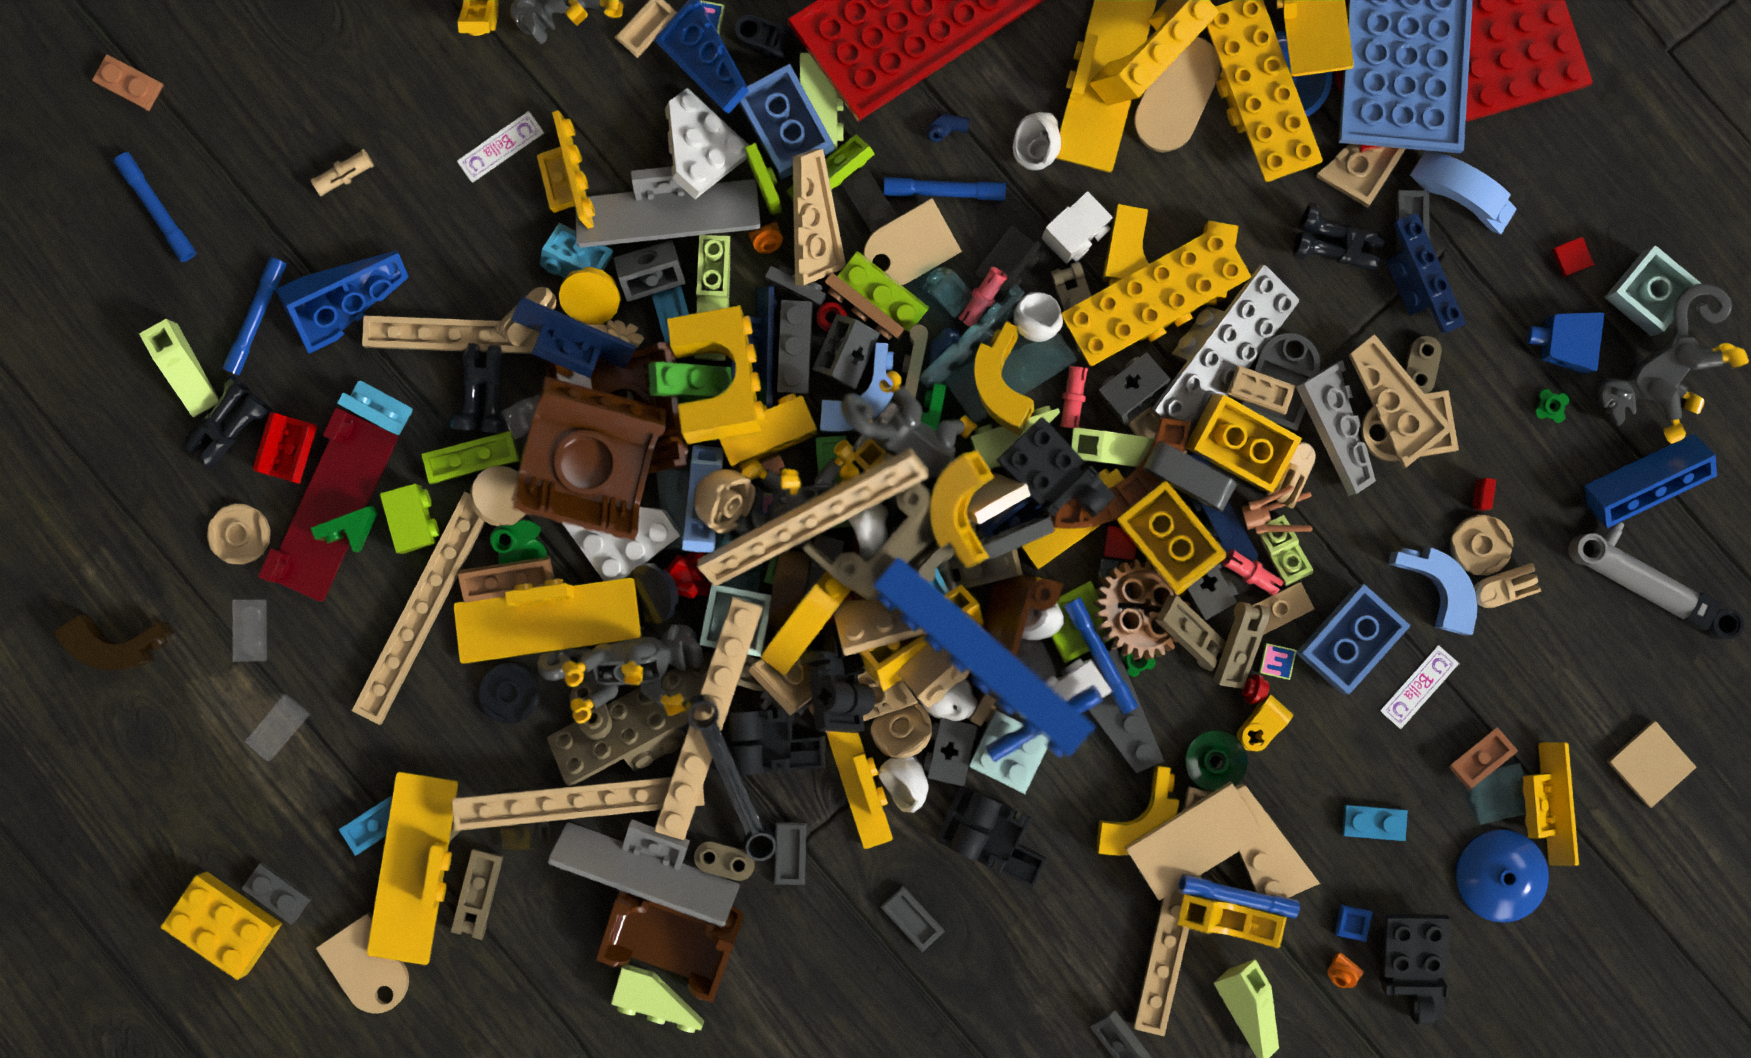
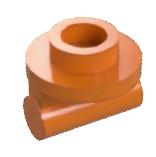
M776 221L748 232L754 249L759 253L767 254L774 252L783 242V237Z
M1339 951L1332 959L1333 962L1328 969V976L1340 988H1353L1364 971Z

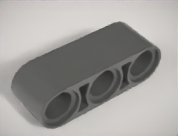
M1161 441L1157 442L1143 467L1152 476L1163 482L1167 481L1170 486L1219 512L1224 510L1237 486L1236 482Z

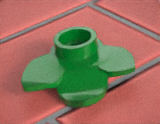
M520 520L513 526H497L490 535V543L493 549L499 553V564L546 557L547 551L545 546L536 539L541 531V526L530 520ZM503 534H507L510 536V544H507L502 540Z

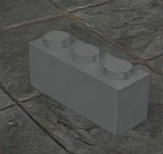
M781 300L778 396H787L795 393L796 397L801 395L809 397L812 301Z

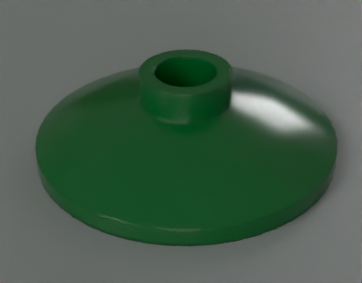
M1215 730L1205 732L1192 741L1186 753L1185 763L1192 781L1200 788L1214 792L1230 781L1234 786L1238 785L1246 773L1248 758L1244 746L1235 736L1224 731ZM1213 757L1220 758L1222 761L1221 767H1212L1210 760Z

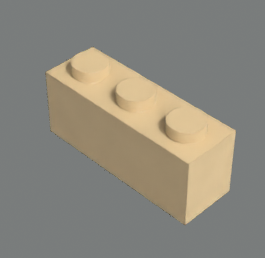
M967 611L963 612L970 619H972L978 626H980ZM929 644L896 672L927 708L941 701L946 692L956 683L963 681L970 672L966 670L964 673H961L949 662L948 658L951 655L947 651L942 649L939 653Z

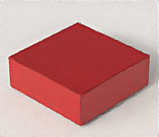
M1583 237L1552 249L1563 277L1594 265Z
M1482 478L1476 481L1473 510H1492L1496 479Z
M1107 526L1103 556L1134 561L1136 553L1134 542L1121 527Z

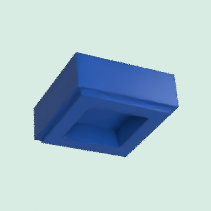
M1340 904L1334 934L1367 942L1372 911Z

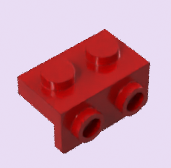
M270 412L256 454L253 470L300 484L317 425Z

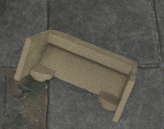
M888 452L883 456L885 461L893 458ZM920 481L897 493L898 506L909 517L868 563L855 553H844L833 561L809 539L804 544L803 550L851 590L867 600H878L875 597L878 591L874 585L897 558L900 557L911 566L936 539L930 517L933 492Z

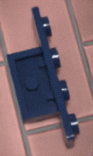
M1415 213L1395 221L1393 225L1405 251L1386 260V263L1409 316L1430 307L1441 334L1464 326L1466 324L1419 215Z
M764 286L757 289L756 317H750L753 334H748L749 344H754L757 362L752 363L753 373H758L761 391H756L757 402L762 401L763 406L766 405L767 408L772 407V402L775 399V387L772 385L773 372L776 367V358L773 355V342L777 334L776 326L774 325L777 297L774 294V286ZM727 357V367H731V378H735L736 363Z
M525 297L520 298L511 318L516 323L540 332L532 354L590 378L598 358L625 369L636 349V346Z
M1195 453L1189 455L1190 457L1210 467L1206 459L1200 457ZM1192 497L1188 498L1195 513L1201 514L1205 522L1203 526L1226 553L1230 549H1234L1251 561L1258 557L1229 501L1224 510L1219 512Z

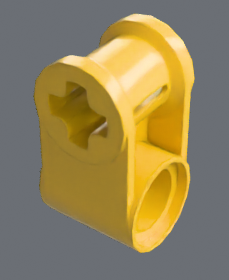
M1268 694L1265 701L1255 707L1249 718L1238 729L1236 738L1242 743L1245 750L1261 751L1284 729L1294 714L1271 694ZM1248 732H1257L1255 738L1258 740L1257 743H1249L1250 736Z

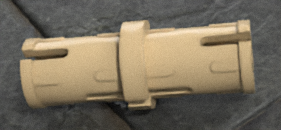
M362 149L359 153L341 163L340 161L333 163V168L316 178H312L311 182L322 197L325 193L342 183L349 184L352 182L351 178L370 167L372 168L374 165L366 151Z

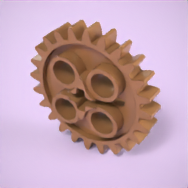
M1138 560L1130 562V566L1125 562L1119 565V570L1117 568L1110 570V577L1107 576L1101 579L1105 587H1100L1095 591L1102 598L1093 601V605L1100 607V611L1093 614V617L1102 618V623L1096 628L1097 630L1106 629L1107 631L1103 640L1112 638L1114 642L1111 649L1114 650L1122 646V656H1127L1132 652L1134 660L1142 658L1143 655L1145 660L1154 658V654L1160 657L1165 655V650L1175 649L1173 642L1177 643L1178 641L1155 621L1159 613L1149 612L1144 614V610L1161 611L1168 596L1176 595L1154 567L1151 569V563L1148 560L1142 562L1141 565ZM1126 586H1128L1133 592L1132 599H1130L1125 593ZM1154 591H1157L1161 597L1160 604L1154 599ZM1183 591L1180 595H1178V597L1181 598L1187 593V591ZM1117 604L1130 609H1120L1117 607ZM1140 605V609H1132ZM1123 616H1126L1130 621L1129 629L1123 625ZM1152 621L1158 625V634L1151 628Z

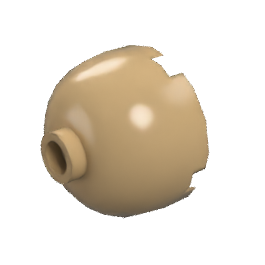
M718 469L701 479L697 484L694 496V508L698 518L717 533H727L738 526L735 521L740 515L746 517L754 502L755 487L750 484L751 480L734 470Z

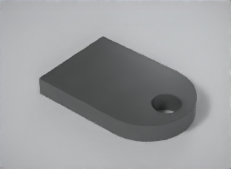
M1284 333L1275 336L1265 344L1257 358L1253 371L1297 386L1319 373L1320 357L1316 347L1310 340L1299 334ZM1289 342H1297L1301 346L1302 353L1299 358H1292L1287 354L1286 346ZM1296 387L1286 415L1241 401V404L1294 432L1298 430L1306 409Z

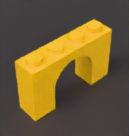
M1167 0L1148 20L1156 32L1129 55L1108 62L1089 82V85L1108 106L1139 98L1219 14V11L1210 0Z
M1117 205L1102 280L1109 282V286L1149 264L1143 252V237L1148 209ZM1208 221L1205 224L1203 234L1222 225L1233 245H1236L1239 226ZM1227 292L1205 304L1217 305V302H1222L1226 298Z
M741 306L667 319L670 345L677 359L706 353H719L729 357L736 363L735 378L724 393L711 399L678 404L682 435L687 444L761 431L760 420L765 419L762 401L757 402L756 391H761L758 373H753L752 363L757 362L754 344H749L748 334H753L750 316H744Z

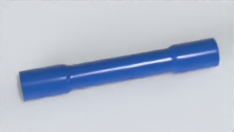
M125 152L118 155L113 160L114 164L153 217L180 262H185L196 255L195 249L182 230L174 223L145 180L143 172L130 153Z
M885 177L884 195L976 198L978 200L1005 201L1006 183L914 180L912 178Z
M269 257L260 278L257 292L222 369L240 375L250 352L251 343L272 294L278 287L287 266L286 263Z
M1079 597L1064 605L1074 626L1082 635L1102 675L1112 690L1110 693L1122 715L1139 707L1097 633L1093 620L1082 599Z
M1093 684L1070 697L1067 703L1081 714L1102 702L1103 698L1097 687ZM1021 727L986 745V749L991 759L996 762L1016 751L1021 745L1034 739L1035 736L1026 728Z
M1185 874L1181 876L1179 881V892L1205 899L1212 898L1261 909L1271 914L1293 919L1298 916L1300 911L1299 901L1290 898L1234 888Z

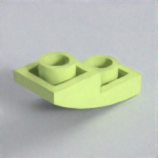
M1284 515L1266 523V525H1290ZM1265 532L1259 534L1280 578L1283 579L1285 587L1313 574V568L1300 548L1299 539L1294 532Z

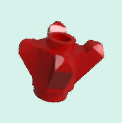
M691 551L685 557L677 555L668 568H665L672 576L679 596L694 599L696 595L709 596L711 582L705 580V575L697 568V559L703 557L704 552Z

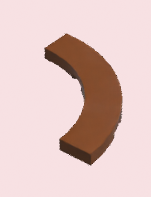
M1160 417L1157 431L1148 453L1129 476L1117 485L1109 488L1115 497L1097 516L1092 518L1072 497L1054 514V528H1087L1121 517L1163 483V481L1143 469L1157 442H1164L1183 452L1188 439L1191 421Z

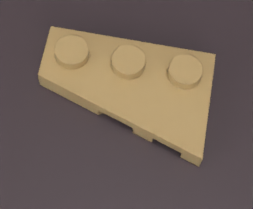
M843 600L833 613L844 656L926 634L920 628L914 632L901 620L902 612L895 607L893 611H890L879 600Z

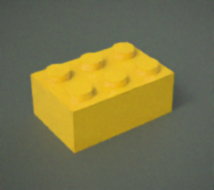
M795 393L787 395L778 400V406L767 409L766 405L763 406L765 419L760 420L761 431L719 439L734 470L741 468V465L751 458L761 460L818 435L817 428L802 395L796 397Z
M1213 394L1189 437L1185 448L1254 487L1273 493L1302 438L1224 394Z
M1167 481L1163 482L1117 519L1121 528L1177 596L1226 558V552Z
M204 872L195 876L161 928L230 976L239 980L248 975L283 923L209 872Z

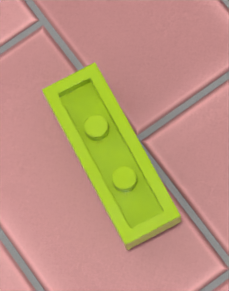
M857 134L825 159L831 190L839 186L846 177L865 165L867 160L875 155L871 147ZM792 186L786 192L794 201Z
M856 251L837 276L909 333L911 328L919 322L929 308L858 251Z
M512 431L421 454L429 484L481 472L490 467L503 466L520 461Z

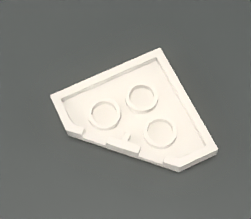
M688 88L668 102L665 114L666 119L669 120L668 143L669 152L673 158V166L671 168L672 179L690 196L696 199L747 159L745 147L750 145Z
M641 506L639 509L638 533L635 541L617 538L611 534L595 530H586L580 526L562 522L603 581L627 578L632 570L647 563L683 536V533L666 510Z

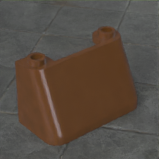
M1024 574L995 581L982 628L1016 658L1030 607L1038 610H1048L1054 607L1059 600L1063 584ZM969 672L970 683L975 688L981 690L973 683L972 680L975 678V676L971 672Z
M620 890L596 960L605 963L609 967L619 968L626 966L632 957L689 978L687 989L692 996L699 1000L713 1003L740 930L743 914L738 908L732 906L725 926H719Z

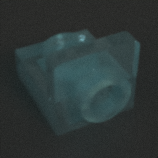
M941 267L931 272L926 279L927 282L922 287L954 318L967 306L972 298V291L953 270L946 267Z

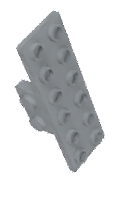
M672 167L631 171L634 192L587 197L592 201L596 214L592 217L593 228L588 229L580 221L576 210L577 246L582 248L759 229L760 216L757 182L755 179L715 183L698 198L694 199L672 179Z
M1260 264L1225 312L1207 306L1197 316L1196 322L1187 334L1179 340L1178 346L1172 352V355L1178 361L1185 363V365L1155 403L1152 410L1162 418L1191 421L1189 439L1212 395L1227 394L1236 366L1239 365L1248 369L1260 355L1262 348L1272 339L1299 303V298L1266 265Z
M635 820L631 821L624 842L568 822L548 860L549 864L563 870L576 873L719 926H725L740 886L739 883L684 864L683 861L690 840H681L655 832L654 827Z

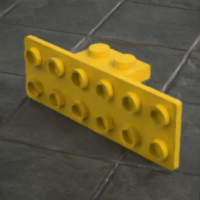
M1094 0L1084 42H1077L1073 59L1079 60L1076 71L1070 70L1066 88L1071 89L1060 130L1061 149L1055 159L1109 173L1113 171L1131 100L1108 106L1089 85V82L1108 62L1129 55L1147 41L1151 25L1148 20L1154 14L1157 0Z
M1233 0L1216 6L1219 14L1207 25V29L1223 69L1218 77L1219 80L1216 81L1217 90L1221 98H1226L1229 106L1227 116L1230 124L1236 126L1238 133L1246 131L1264 181L1270 182L1320 164L1323 160L1264 1Z
M1276 0L1277 9L1283 8L1290 69L1293 77L1347 70L1354 67L1345 0Z
M1219 225L1062 313V318L1089 366H1094L1139 340L1143 341L1149 338L1150 342L1160 338L1166 334L1164 328L1173 323L1177 327L1193 319L1191 313L1198 307L1249 280L1251 275L1224 227Z
M624 578L572 586L563 583V579L544 581L545 586L533 588L532 583L515 585V591L505 592L506 596L455 603L454 613L460 662L466 664L638 639L641 637L635 581L633 578Z
M398 772L396 774L367 949L368 956L422 965L429 963L439 901L443 902L446 893V883H443L444 871L449 870L452 853L448 852L453 822L452 798H457L458 781Z

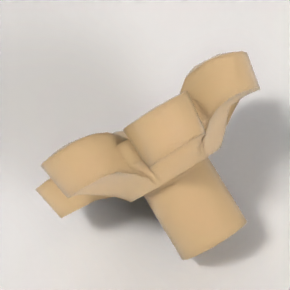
M611 320L607 322L608 334L631 343L636 348L644 340L642 335L636 333L638 328L634 324H629L626 328L625 324L618 320L615 323Z

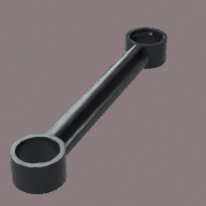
M706 694L696 695L688 701L686 706L688 722L693 728L701 731L745 831L744 845L747 855L756 861L767 860L776 851L774 834L770 828L761 824L717 723L719 711L716 701ZM707 704L713 707L714 712L706 720H696L692 716V710L698 705ZM757 836H766L771 839L770 844L763 850H754L749 846L751 840Z

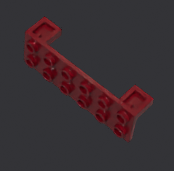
M335 408L323 436L330 440L279 550L270 549L258 575L261 579L279 583L319 602L325 600L350 546V542L346 532H344L343 539L326 544L325 540H315L311 528L368 506L399 439L398 435L338 408Z

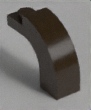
M816 535L809 538V540L814 544L816 540ZM807 540L779 555L768 613L766 635L775 637L804 600L812 558L803 550Z
M78 615L54 631L61 645L71 656L85 665L102 670L134 669L154 661L155 659L149 649L155 651L168 643L166 638L174 633L168 623H156L132 640L118 644L110 641L101 633L90 615Z

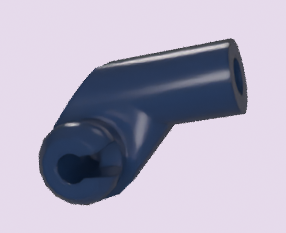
M942 114L928 126L927 136L930 141L936 143L940 142L951 131L967 133L970 118Z
M950 327L943 328L930 341V369H945L944 351L960 342L958 330L951 329Z

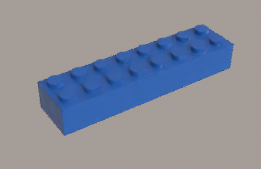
M900 557L897 558L874 585L878 591L875 597L890 611H893L895 607L902 612L900 618L914 632L919 628L927 634L924 639L931 647L939 653L942 649L947 651L951 655L948 660L961 673H964L966 670L970 671L975 676L972 681L986 694L993 691L999 697L997 704L1011 716L1016 711L1024 718L1021 725L1035 737L1040 732L1049 741L1045 746L1059 758L1063 754L1069 758L1095 728L1092 723Z

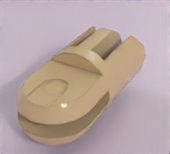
M546 287L535 288L525 297L552 310L556 306L557 300L555 295ZM516 305L496 325L495 329L499 335L511 344L519 346L534 330L512 321L511 318L517 307Z
M1299 443L1274 490L1276 492L1290 485L1294 487L1292 492L1275 499L1280 503L1285 502V506L1291 509L1295 507L1315 463L1316 454L1314 448L1309 443Z
M1529 563L1482 579L1476 583L1474 590L1477 604L1484 608H1495L1541 592L1540 586L1535 585L1538 583L1537 575L1529 574L1535 571L1534 564Z

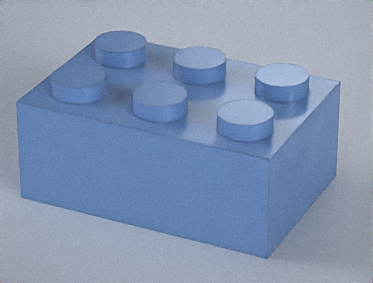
M790 64L747 86L749 92L742 98L739 104L781 180L793 174V156L812 149H823L824 156L834 152V143Z
M1365 584L1356 585L1298 649L1296 654L1338 692L1349 695L1411 625Z

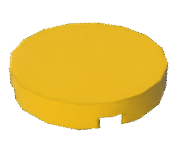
M583 267V270H574L565 277L560 287L559 300L561 307L569 317L585 324L601 325L611 320L617 313L621 294L616 286V281L605 271L593 267Z

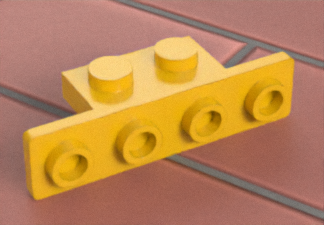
M557 110L552 112L561 147L537 155L549 207L556 213L576 206L580 221L590 229L594 227L592 217L596 214L592 201L586 196L585 190L589 188L584 172H580L578 163L582 162V157L577 145H574L572 140L575 130L569 118L565 119Z
M827 733L863 847L868 849L892 841L893 837L883 806L888 804L883 787L876 788L873 776L878 775L873 757L868 759L866 757L859 733Z
M1542 742L1538 745L1541 773L1523 776L1522 791L1525 797V824L1528 830V838H1547L1548 861L1551 866H1577L1579 858L1569 745L1567 742Z

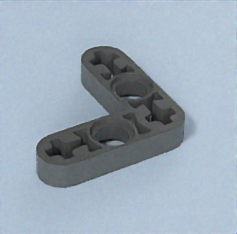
M1042 515L991 537L977 536L989 556V558L984 560L987 561L1055 531L1051 517ZM955 553L949 559L950 561H959Z

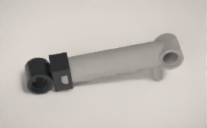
M1623 522L1610 527L1605 538L1595 533L1584 534L1573 538L1570 542L1568 551L1575 563L1592 568L1679 617V621L1696 630H1704L1705 634L1710 638L1734 639L1742 633L1744 620L1736 610L1720 609L1722 602L1704 592L1697 593L1614 547L1622 534ZM1586 541L1590 542L1593 546V554L1590 557H1587L1583 552V546ZM1722 616L1727 621V628L1724 632L1719 628V620Z

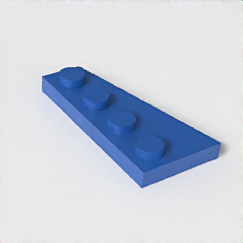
M688 0L657 35L654 41L729 114L749 92V89L701 1Z

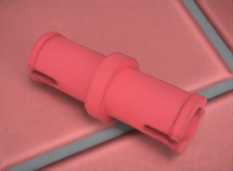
M990 268L979 288H974L972 291L971 300L962 314L959 315V319L961 321L964 320L963 323L967 326L976 327L977 322L987 307H992L994 304L995 295L1007 280V275H1002L1003 272L998 268Z
M1069 366L1066 392L1062 393L1061 398L1064 399L1061 427L1079 428L1082 402L1086 401V396L1083 395L1088 368Z
M1230 549L1226 553V557L1230 558V560L1224 559L1222 561L1224 567L1242 576L1244 582L1248 584L1253 583L1272 596L1278 593L1280 589L1274 585L1282 586L1283 579L1265 570L1260 562L1256 560L1251 561L1234 549Z

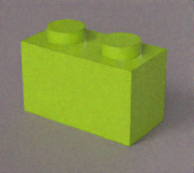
M412 484L380 493L396 553L404 554L438 544L436 537L440 533L435 518H430L428 507H431V499L427 489H422L421 485Z

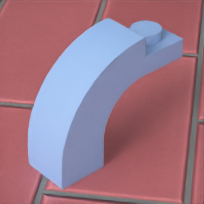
M1425 150L1410 175L1425 191L1448 197L1468 208L1491 232L1501 234L1516 211L1515 206L1508 200L1511 194L1499 183L1471 165L1451 156Z
M876 343L873 379L869 388L860 396L872 407L874 412L873 421L877 420L885 412L894 395L892 392H883L879 387V382L883 379L893 386L892 380L886 374V370H892L894 352L888 351V343ZM822 400L820 433L846 434L857 431L844 417L841 411V401Z
M693 445L682 550L714 553L716 531L698 518L694 508V496L697 484L701 479L718 469H722L723 448Z
M1402 548L1401 552H1392L1389 565L1421 573L1428 577L1437 587L1440 596V609L1435 628L1461 635H1472L1477 618V598L1473 584L1460 564L1447 554L1434 548L1423 549L1421 558L1419 557V551Z

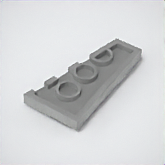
M1342 360L1300 383L1296 388L1348 496L1359 493L1376 480L1366 443L1360 442L1358 432L1361 425L1358 415L1353 416L1349 401L1353 396L1350 385L1345 386L1342 372L1346 370Z

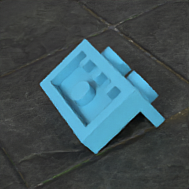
M559 223L542 248L540 266L549 273L563 278L574 270H583V267L604 270L612 258L613 250L604 245L579 248L576 242V231Z
M358 381L351 395L342 393L338 404L396 435H400L413 411L411 407L363 381Z

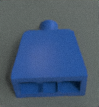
M1604 313L1554 314L1546 318L1544 327H1529L1527 343L1542 345V361L1583 374L1595 372L1598 369Z

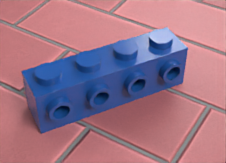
M1694 433L1585 485L1587 507L1606 528H1609L1716 477V455Z

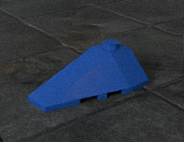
M395 250L306 275L275 290L306 351L310 354L337 341L344 335L343 330L353 321L361 320L365 316L364 312L376 301L385 299L408 278V274L398 251Z

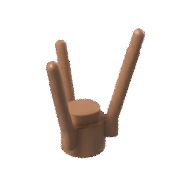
M1292 485L1259 500L1251 501L1249 505L1242 506L1248 530L1256 528L1257 534L1265 532H1309L1313 528L1310 525H1266V522L1271 521L1269 511L1285 506V502L1280 503L1277 501L1268 505L1267 503L1294 490ZM1311 493L1300 494L1297 502L1310 498Z

